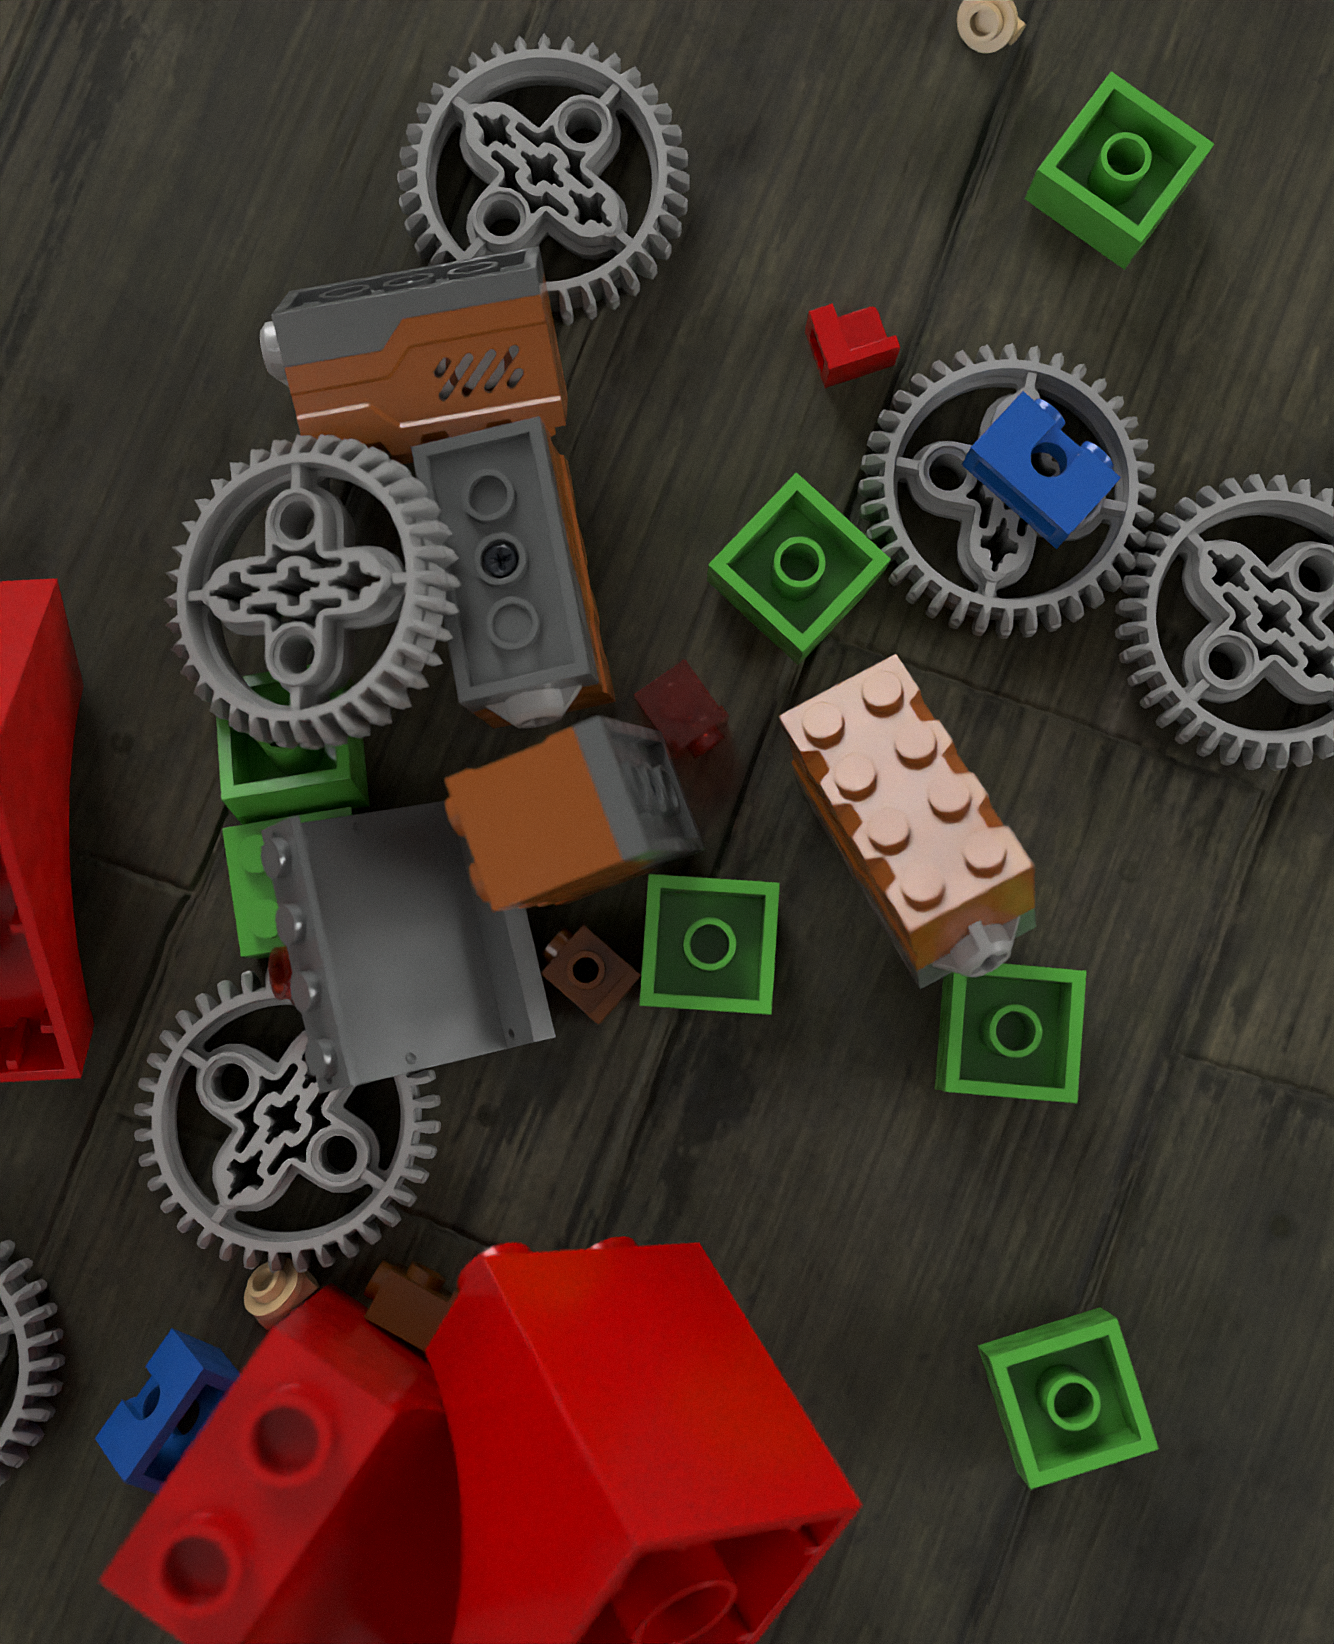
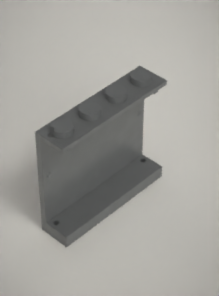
M445 801L303 823L300 822L299 816H292L261 831L264 845L261 847V861L267 876L272 879L278 905L275 918L276 929L281 941L287 945L293 972L290 982L291 996L296 1008L302 1012L308 1039L305 1048L306 1063L313 1077L316 1076L320 1094L556 1037L526 909L516 907L507 911L493 912L490 902L485 903L481 900L473 886L469 871L470 864L475 862L466 836L460 837L454 830L446 811Z

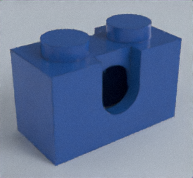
M1022 391L970 447L961 465L1054 548L1058 549L1110 492L1121 477L1112 470L1114 467L1112 460L1100 447L1088 441H1085L1079 447L1061 431L1065 421L1056 408L1043 399L1038 398L1034 401ZM1035 453L1051 455L1059 465L1060 475L1046 477L1039 474L1031 464V455Z
M174 1328L169 1331L145 1367L150 1372L151 1377L140 1393L127 1401L121 1400L95 1437V1440L124 1483L155 1494L161 1491L241 1375L220 1348ZM196 1400L199 1402L198 1419L193 1428L187 1434L182 1435L176 1426L193 1401Z

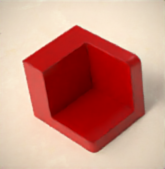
M832 303L811 310L808 313L805 334L824 388L895 365L901 348L896 335L886 336L878 310L875 307L870 306L837 317Z

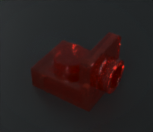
M685 659L633 694L634 700L655 730L662 732L667 747L676 759L688 751L696 759L725 739V735L720 729L728 724L729 714L722 705H717Z

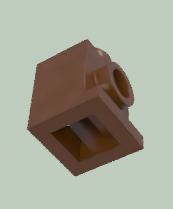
M584 925L575 934L567 927L563 928L540 955L549 963L541 974L598 1025L607 1018L642 977ZM582 958H591L598 964L599 972L592 982L582 983L574 975V966Z
M383 1260L363 1294L373 1300L364 1318L425 1352V1349L458 1296L459 1291L456 1288L451 1293L442 1288L446 1279L424 1264L412 1261L409 1268L400 1263L393 1266Z

